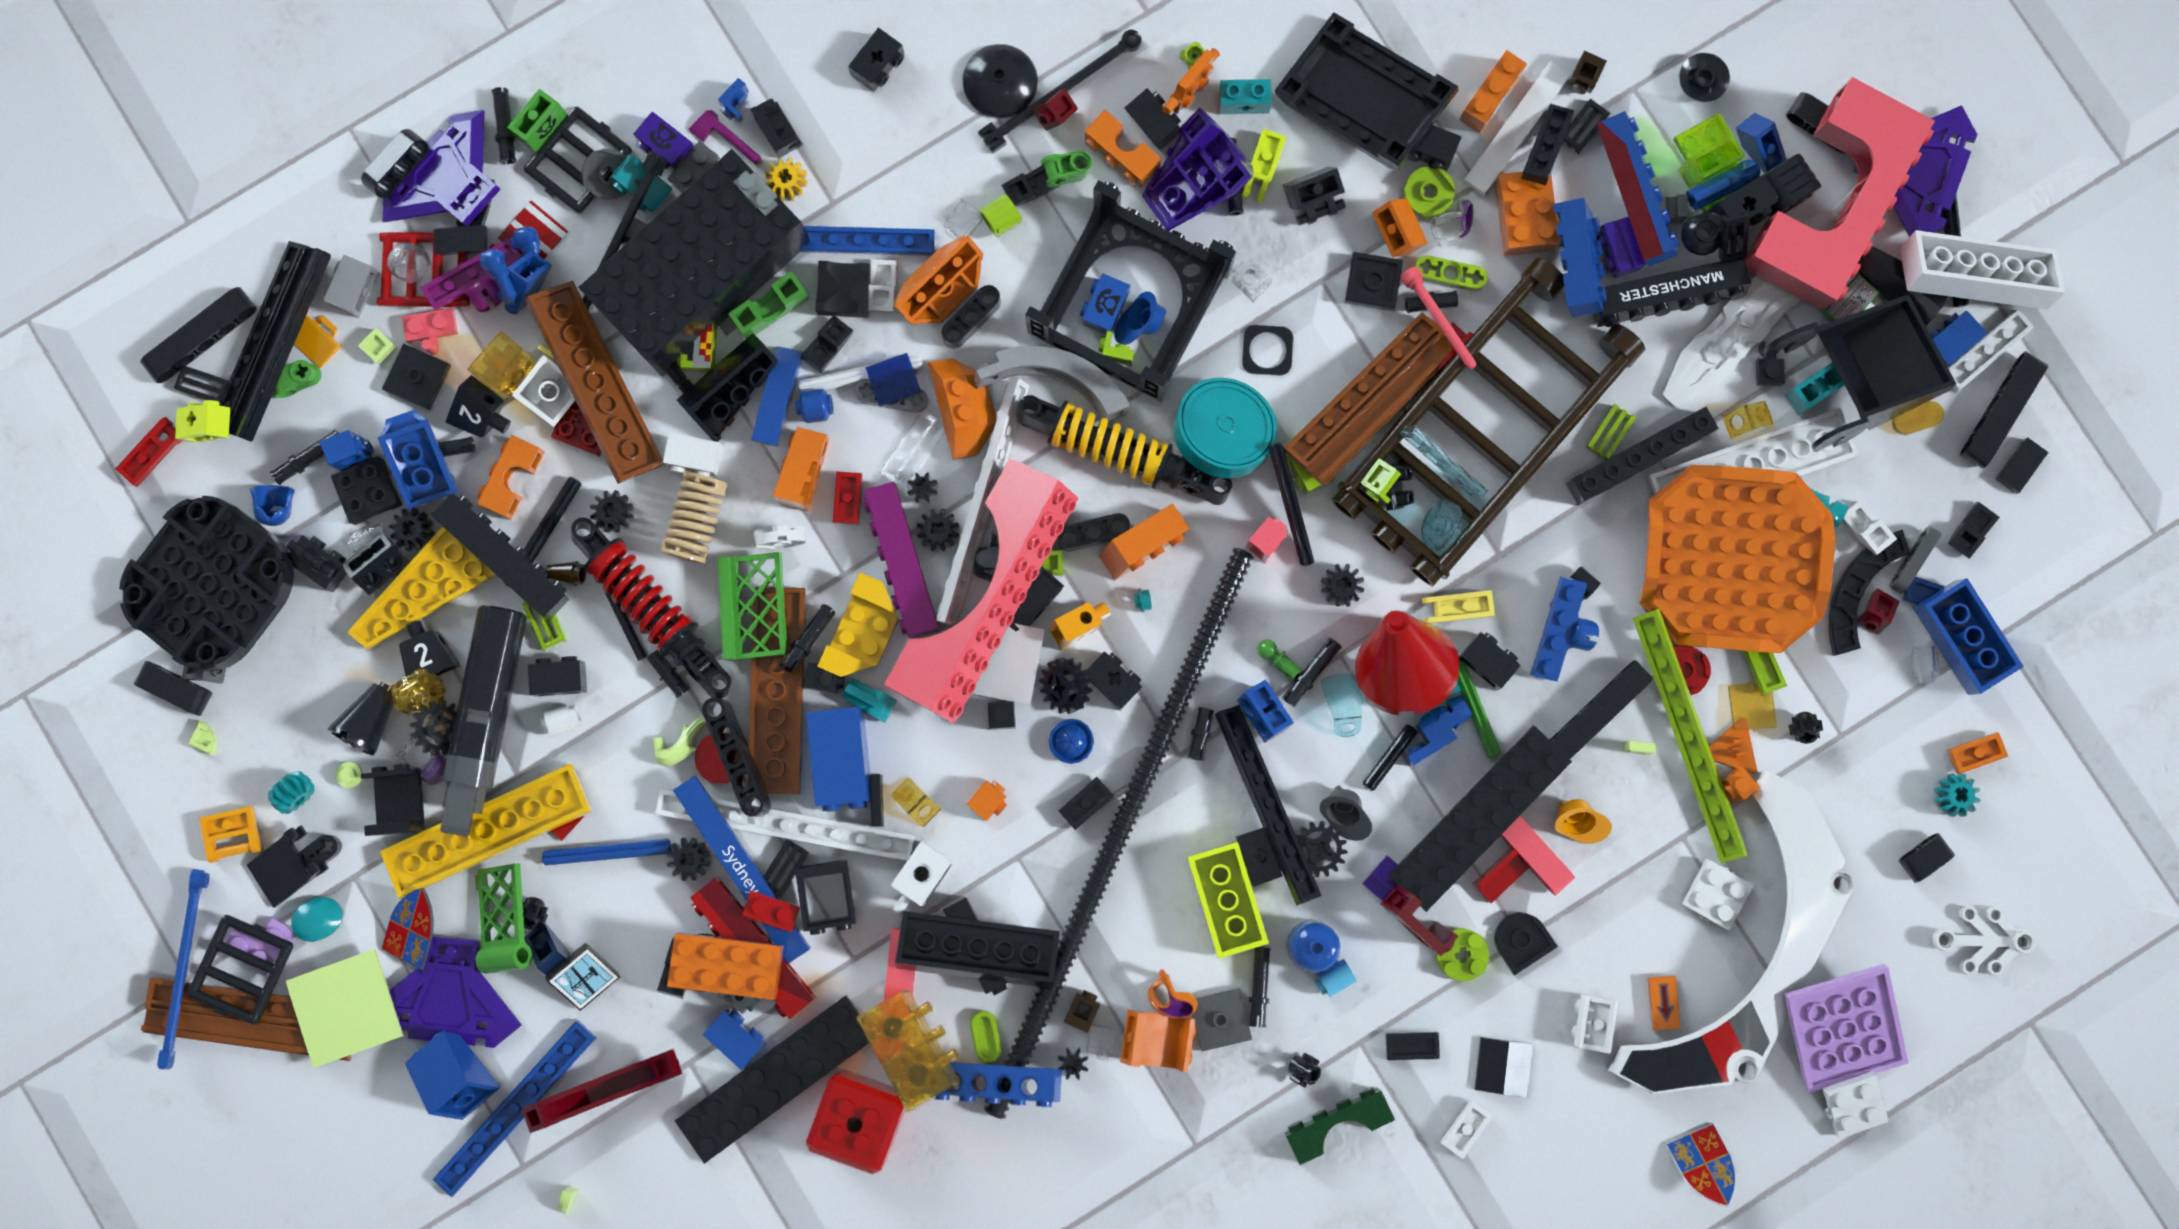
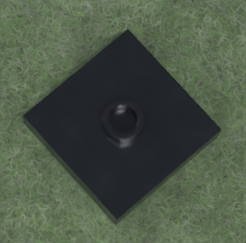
M1353 252L1344 303L1395 311L1403 260Z
M403 343L382 390L430 411L450 370L451 364Z

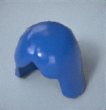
M258 485L250 489L253 499V513L259 523L266 526H279L289 519L295 489L290 486ZM274 506L283 507L278 511H271Z

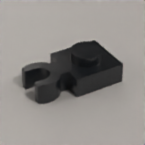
M1762 341L1758 346V351L1763 356V359L1756 360V385L1782 386L1785 384L1784 359H1777L1776 354L1766 358L1763 354L1766 341Z

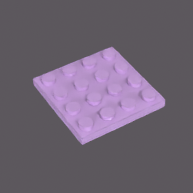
M1885 964L1784 993L1803 1083L1808 1093L1822 1090L1825 1087L1871 1071L1878 1073L1908 1064L1889 967Z

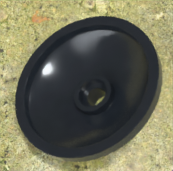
M994 44L982 48L970 58L964 69L963 89L966 98L974 109L988 117L1008 118L1017 115L1030 105L1037 91L1038 78L1032 60L1022 50L1011 45ZM998 72H1002L1004 76L1002 78H996L995 74Z

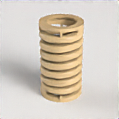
M683 471V479L679 485L682 491H679L676 495L678 501L674 502L676 510L672 511L671 517L673 519L668 523L671 529L666 530L667 538L663 540L660 552L705 565L707 560L706 553L709 552L710 548L697 541L711 543L712 537L697 531L713 534L715 528L698 521L717 524L718 519L702 512L719 515L721 510L718 507L703 502L721 506L723 499L711 496V494L724 496L728 484L705 475Z

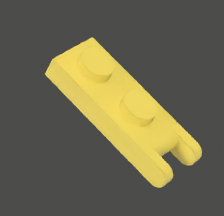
M1492 590L1422 598V604L1433 603L1435 617L1425 618V622L1429 624L1495 616Z

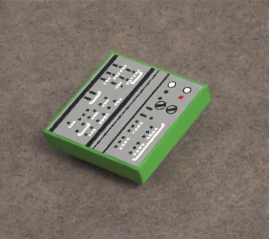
M1857 273L1853 279L1849 278L1845 286L1849 288L1841 301L1837 300L1833 306L1829 305L1820 311L1831 321H1835L1863 311L1880 292Z

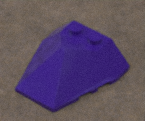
M1200 107L1181 126L1178 131L1180 136L1173 148L1169 147L1166 154L1168 157L1161 169L1157 168L1142 194L1145 202L1168 231L1235 195L1253 177V166L1231 137Z

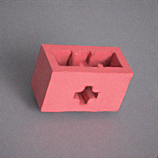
M1268 516L1249 539L1246 548L1266 563L1287 537L1288 532L1285 530L1287 526L1275 517L1272 520Z

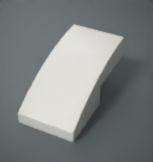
M871 259L868 310L894 311L897 260Z
M1861 500L1847 510L1842 523L1875 555L1897 540L1881 519L1877 520Z

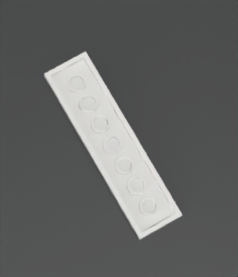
M1840 407L1651 474L1647 478L1655 495L1689 465L1772 469L1794 472L1799 476H1803L1854 458L1859 453L1853 438L1836 447L1830 444L1819 452H1814L1811 448L1817 439L1847 424Z

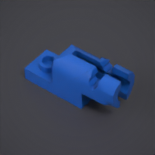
M1460 695L1447 702L1449 711H1446L1445 707L1439 706L1421 717L1416 728L1426 745L1423 746L1422 742L1408 750L1410 755L1405 757L1410 766L1416 765L1457 739L1452 728L1456 730L1466 719L1472 716L1469 707Z

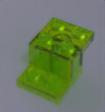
M1720 112L1675 136L1673 139L1685 159V163L1678 171L1689 189L1737 166L1745 157L1744 152ZM1725 197L1701 208L1702 212L1704 213Z

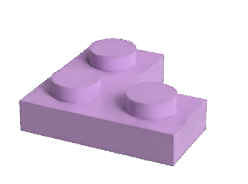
M276 917L271 918L265 930L288 941H291L295 935L292 927ZM235 929L226 941V943L271 963H275L281 950ZM246 964L249 967L256 970L257 972H259L260 974L264 976H269V973L260 970L256 967H253L249 964Z

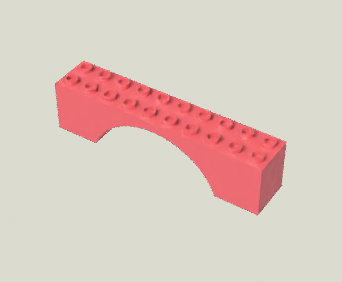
M1009 458L985 502L995 519L999 537L998 562L987 592L971 613L955 626L931 637L909 639L884 685L940 717L955 723L957 718L963 713L964 705L969 696L975 691L976 683L981 674L987 669L992 654L1000 646L1002 636L1007 627L1012 624L1018 607L1026 599L1027 591L1032 582L1038 577L1039 569L1044 560L1050 555L1055 540L1063 532L1064 524L1069 515L1075 510L1079 498L1058 479Z

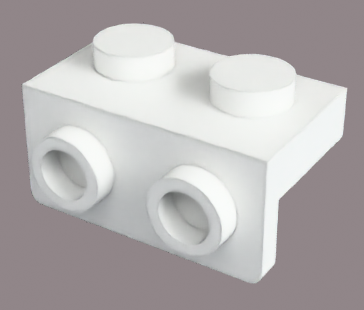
M1581 995V999L1577 1000L1575 1006V1014L1578 1015L1577 1026H1573L1571 1040L1574 1041L1575 1048L1611 1053L1618 1001Z

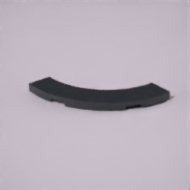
M1903 529L1893 532L1897 540L1879 554L1875 555L1867 547L1862 550L1848 565L1839 579L1829 612V637L1833 656L1861 648L1857 631L1859 602L1862 600L1872 578L1880 570L1894 560L1911 554Z

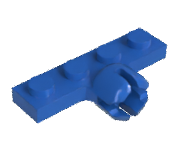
M1560 576L1530 673L1534 677L1558 682L1568 649L1575 648L1590 651L1597 644L1596 641L1590 640L1589 637H1599V626L1597 623L1578 617L1587 587L1586 582Z

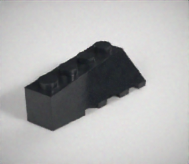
M752 333L676 401L712 441L719 442L722 438L720 436L727 426H731L735 420L734 416L742 405L745 407L750 400V394L756 387L759 388L778 360L764 343Z

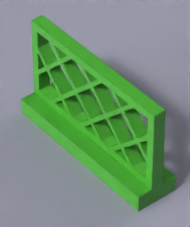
M773 552L737 557H717L723 660L734 662L742 661L743 659L787 655L782 553ZM775 559V569L768 576L760 567L766 560ZM748 562L753 567L745 578L739 574L738 563ZM757 571L766 578L758 590L749 583ZM770 582L776 587L777 593L771 601L761 594ZM747 585L755 594L747 603H744L740 599V592ZM758 597L768 604L760 615L750 608ZM771 608L778 613V620L772 627L763 619ZM747 611L756 618L748 629L742 625L741 619ZM760 622L769 629L761 641L752 634ZM773 634L779 638L780 650L771 651L764 645ZM748 637H751L758 645L751 653H743V643Z

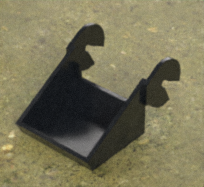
M1909 294L1821 326L1814 322L1792 330L1772 341L1763 350L1766 358L1772 357L1782 349L1786 354L1801 347L1818 335L1851 396L1861 419L1836 428L1817 439L1811 446L1814 452H1819L1830 444L1833 447L1841 445L1862 433L1866 428L1871 430L1950 391L1956 385L1950 370Z

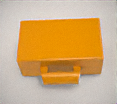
M307 314L294 345L316 366L322 368L341 348V345L333 339L338 328L325 316H320L314 321ZM321 322L332 331L330 334L319 326Z

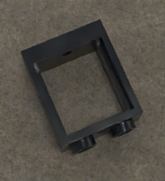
M848 859L795 868L803 931H810V935L825 933V928L836 927V931L851 929V924H856V915ZM842 873L848 916L810 921L804 878Z

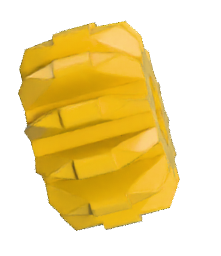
M789 157L786 164H784L783 160L779 158V165L777 167L774 164L769 165L772 172L765 173L766 179L769 180L766 184L777 196H780L781 201L784 202L787 195L794 201V194L798 193L802 196L804 192L801 187L808 186L807 180L804 179L808 176L806 170H801L802 164L800 162L793 165V160ZM790 176L791 181L787 180L788 183L782 182L783 178L786 180L785 177Z

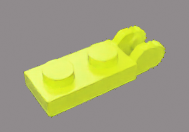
M1262 129L1251 162L1253 177L1246 183L1242 197L1248 198L1252 190L1253 180L1263 183L1257 195V202H1263L1268 185H1271L1287 136Z

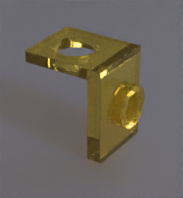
M1766 401L1746 404L1722 415L1730 438H1735L1751 430L1774 424ZM1735 415H1739L1743 420V426L1740 430L1735 429L1732 425V418Z
M909 777L891 794L905 812L922 827H925L941 810ZM931 806V810L926 816L919 817L922 808Z

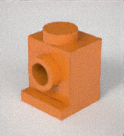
M1744 767L1732 769L1721 779L1731 804L1747 799L1760 788Z

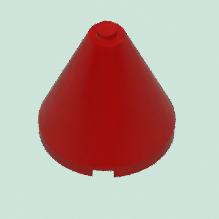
M1396 610L1386 614L1361 645L1355 660V677L1360 692L1375 708L1393 715H1399V712L1414 711V714H1420L1435 708L1451 694L1459 678V657L1454 643L1441 629L1403 611Z

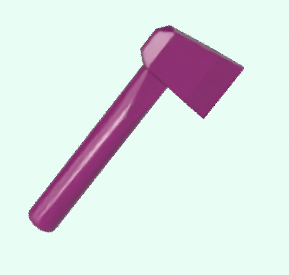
M706 110L688 129L703 142H705L714 129L755 165L762 161V157L718 120V115L713 110Z

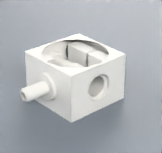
M920 842L891 884L902 895L894 906L893 911L898 915H902L910 901L920 906L926 905L954 864V861L926 842ZM921 866L926 867L929 871L926 881L920 880L917 876V871Z

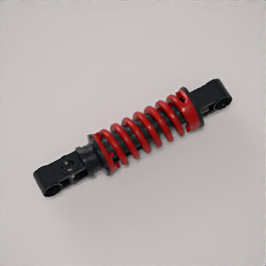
M585 517L576 519L571 526V539L589 559L584 565L583 570L587 574L593 575L596 583H603L602 588L604 592L612 594L613 602L621 604L622 612L630 614L631 622L639 624V631L642 634H649L648 641L651 644H658L657 651L660 657L672 655L675 659V664L677 666L683 665L689 675L703 687L710 697L719 699L726 697L731 687V677L718 663L713 654L705 649V641L695 635L694 632L698 628V624L689 616H684L683 613L680 614L682 610L680 605H675L672 608L669 606L673 600L672 596L666 595L663 598L660 596L664 589L662 585L651 586L655 580L653 575H647L643 579L639 578L646 570L644 565L641 564L633 569L630 568L637 559L633 554L623 558L627 553V546L622 538L609 541L592 520ZM579 529H587L590 534L579 536L576 532ZM721 680L725 683L726 687L716 689L713 687L712 682Z

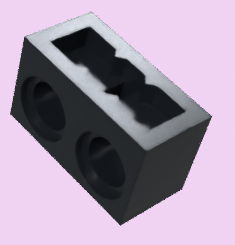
M382 532L343 563L342 566L349 577L370 595L410 562L403 551Z

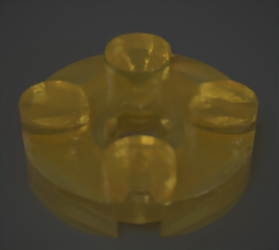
M417 669L411 675L391 685L394 707L404 714H411V711L418 710L422 713L419 707L426 705L429 708V702L435 700L438 706L439 702L444 700V693L446 694L443 680L435 674L428 673L425 669Z

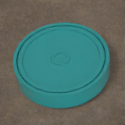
M1211 378L1195 384L1186 392L1173 418V435L1182 455L1200 471L1219 478H1238L1254 472L1263 464L1270 453L1269 445L1276 441L1277 423L1271 406L1257 390L1235 379Z

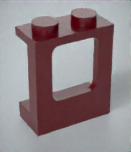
M1396 885L1380 905L1422 944L1438 955L1442 956L1450 951L1459 936L1437 921L1427 929L1412 915L1423 902L1412 893Z

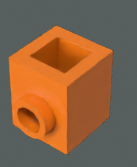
M995 780L991 784L985 781L966 805L984 820L988 821L993 814L999 816L1007 806V803L1004 802L1007 797L1003 794L1006 789Z

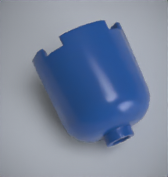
M1317 920L1304 921L1295 926L1288 935L1286 945L1289 957L1294 965L1304 971L1315 973L1331 968L1339 958L1341 949L1339 937L1335 931L1327 924Z

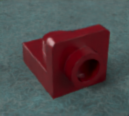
M1063 88L1058 90L1044 104L1036 106L1033 112L1044 129L1049 130L1065 122L1078 110V107L1067 90Z
M1877 588L1872 592L1865 611L1857 618V623L1868 631L1877 635L1880 634L1891 624L1900 601Z

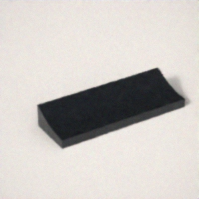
M903 911L895 964L897 969L1053 989L1060 931Z

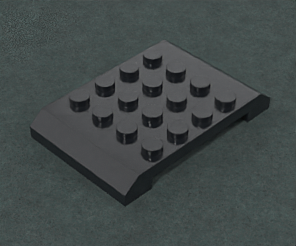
M1333 12L1277 86L1275 95L1293 110L1384 166L1400 170L1457 94L1459 88L1441 75L1433 76L1356 30L1352 22Z

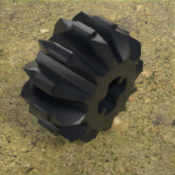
M605 490L603 492L604 499L596 495L595 500L599 502L598 505H590V509L596 511L590 515V518L597 520L595 525L598 529L604 526V532L610 533L613 527L616 533H620V525L625 528L629 527V524L625 521L626 518H634L633 514L627 512L632 510L634 506L631 503H627L629 499L627 495L620 497L618 490H614L612 495L609 491ZM613 506V508H615L617 512L615 515L611 514V517L609 514H607V511L609 508L612 510Z
M412 508L410 512L407 509H402V517L394 515L393 518L397 523L389 525L390 529L395 530L390 535V538L397 540L396 546L399 548L405 547L406 551L411 552L415 547L420 551L422 550V542L427 544L430 541L427 536L435 534L433 530L428 529L434 522L430 519L427 520L428 514L424 511L419 513L417 508ZM411 525L415 530L413 534H411V531L409 530V527Z
M931 509L932 517L928 518L926 514H923L921 517L926 523H917V528L924 530L918 532L917 537L925 538L922 542L923 547L931 543V551L935 552L937 545H940L941 551L944 552L946 551L944 543L947 542L951 547L955 545L950 537L959 538L960 534L952 530L960 526L958 522L951 523L955 517L952 513L945 518V509L940 510L939 516L936 515L934 509ZM935 525L937 527H941L942 525L944 526V528H942L944 532L942 535L936 533L935 535L932 534L934 533L933 527Z
M1335 564V573L1331 569H1327L1326 574L1329 578L1321 579V583L1328 585L1321 589V593L1330 592L1326 601L1330 602L1333 598H1336V607L1340 606L1342 599L1345 606L1349 607L1351 605L1350 598L1355 602L1360 599L1355 592H1364L1363 587L1357 586V584L1364 582V578L1356 579L1354 576L1358 574L1359 570L1356 568L1350 573V564H1346L1343 571L1339 564ZM1342 579L1346 581L1345 585H1349V588H1346L1344 591H1340L1338 589L1340 586H1336V583H1339Z
M692 837L689 843L686 838H681V846L677 843L672 844V848L676 853L667 852L668 857L674 858V861L667 863V867L676 866L672 875L677 876L681 873V881H686L688 876H690L692 881H695L698 877L697 872L702 876L706 874L702 865L711 866V862L704 861V857L710 856L711 852H702L706 843L701 842L697 846V838ZM685 854H693L694 858L691 859L694 860L693 864L684 863V860H687L684 858Z

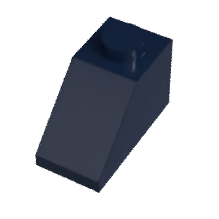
M546 923L544 925L539 924L536 929H533L525 936V943L529 945L532 951V958L537 969L548 978L553 979L574 961L568 949Z

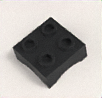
M818 261V287L815 305L817 315L868 318L870 264Z
M379 456L331 475L347 519L351 524H360L375 515L403 506L390 478L386 462Z

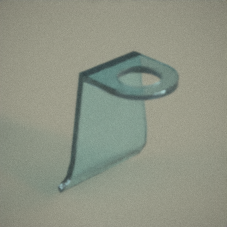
M1340 673L1322 679V689L1334 718L1335 733L1340 737L1356 735L1360 732L1362 724V693L1359 690L1355 674ZM1345 724L1355 725V728L1351 731L1345 732L1340 729Z

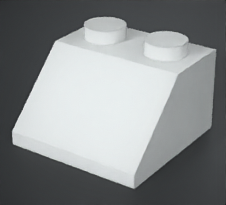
M545 353L512 393L513 397L553 427L575 401L558 364Z

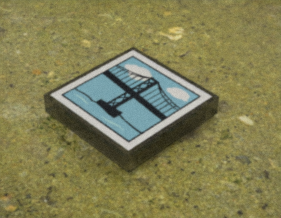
M584 943L548 973L545 978L553 988L581 1011L620 978V974L593 948Z

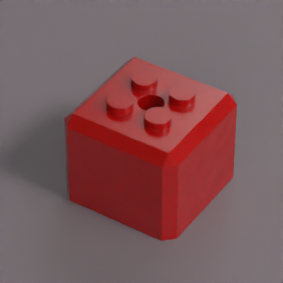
M846 1069L836 1072L827 1082L807 1137L806 1145L809 1151L870 1174L881 1171L887 1162L909 1101L906 1092H900V1089ZM852 1117H857L862 1122V1129L858 1132H852L847 1126L848 1120Z

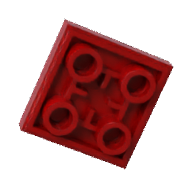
M575 400L556 424L551 437L600 457L601 450Z

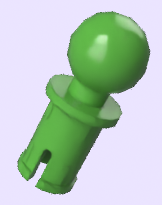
M1265 639L1259 643L1257 647L1259 656L1263 659H1271L1273 663L1270 666L1276 667L1290 681L1301 671L1302 668L1291 661L1284 654L1285 651L1281 654L1277 652L1275 642Z

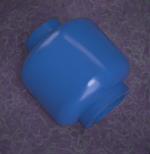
M824 389L802 391L800 400H795L797 416L802 415L805 423L827 421L830 415L834 413L831 394H827Z

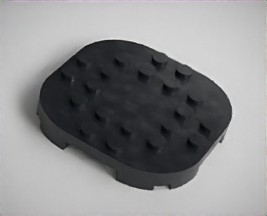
M202 496L192 500L188 498L177 503L165 513L162 518L166 520V523L138 560L130 559L126 565L119 587L120 590H123V603L120 605L130 625L134 629L142 631L168 652L174 661L197 670L218 671L226 669L243 659L283 608L293 586V562L289 551L282 541L237 506L213 496Z

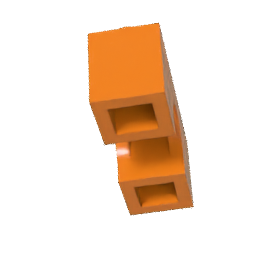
M1506 50L1466 106L1459 120L1478 133H1481L1506 94L1510 92L1522 75L1527 63Z
M1104 109L1084 131L1085 144L1092 151H1099L1104 155V160L1110 167L1114 169L1116 167L1123 172V177L1130 184L1134 185L1136 183L1141 188L1155 173L1157 168L1161 166V158L1143 142L1133 151L1121 150L1117 146L1116 141L1123 134L1124 125Z
M511 435L509 439L504 441L501 447L502 454L498 462L492 465L489 471L490 478L487 484L481 487L477 504L510 520L522 499L520 495L512 492L509 487L511 475L519 470H525L534 474L545 453L541 448L514 435Z

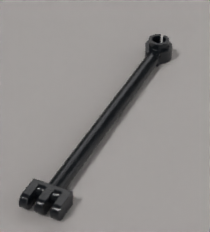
M1130 29L1125 31L1122 35V40L1116 46L1000 127L996 128L990 122L978 131L979 136L982 138L990 133L984 139V143L990 145L996 141L989 149L992 153L997 152L1007 145L1003 136L1035 115L1033 109L1036 106L1044 104L1060 89L1065 88L1068 92L1122 53L1137 51L1141 46V35L1136 30ZM1129 36L1136 37V40L1134 42H1130L1127 40V38Z
M652 153L647 155L641 167L646 172L597 270L618 252L655 175H662L667 165L665 158ZM584 294L582 299L589 310L592 302Z

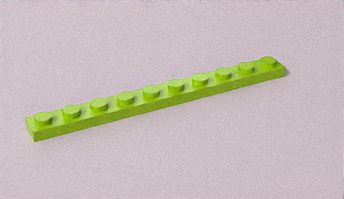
M1660 609L1633 617L1632 619L1719 861L1724 863L1746 857L1748 853Z

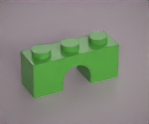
M792 271L772 283L771 290L762 298L753 302L747 300L728 313L745 339L752 333L757 335L810 299L806 290Z

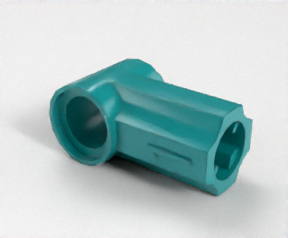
M854 678L848 683L842 698L866 710V713L886 723L898 701Z

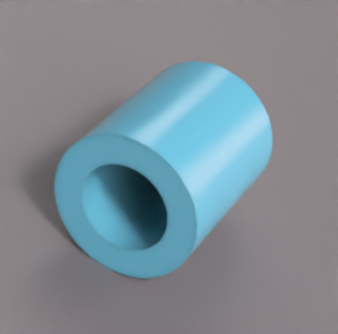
M1342 959L1328 970L1316 974L1318 980L1315 981V984L1322 995L1327 993L1329 997H1332L1357 982L1346 961Z

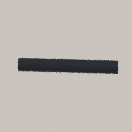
M605 593L637 660L645 659L647 655L627 614L622 612L621 604L614 603L612 594Z

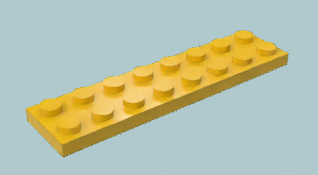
M568 764L485 802L482 814H473L468 837L441 833L440 823L385 848L380 853L397 897L402 899L416 889L430 887L592 812L574 766Z

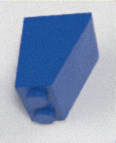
M447 1031L435 1034L429 1043L417 1050L405 1062L429 1115L463 1120L500 1089L497 1081L460 1034Z

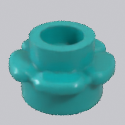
M1139 588V593L1134 594L1136 609H1141L1142 613H1145V610H1152L1149 589L1141 590Z

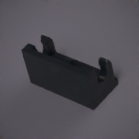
M773 98L750 109L778 158L803 145L778 102H775Z

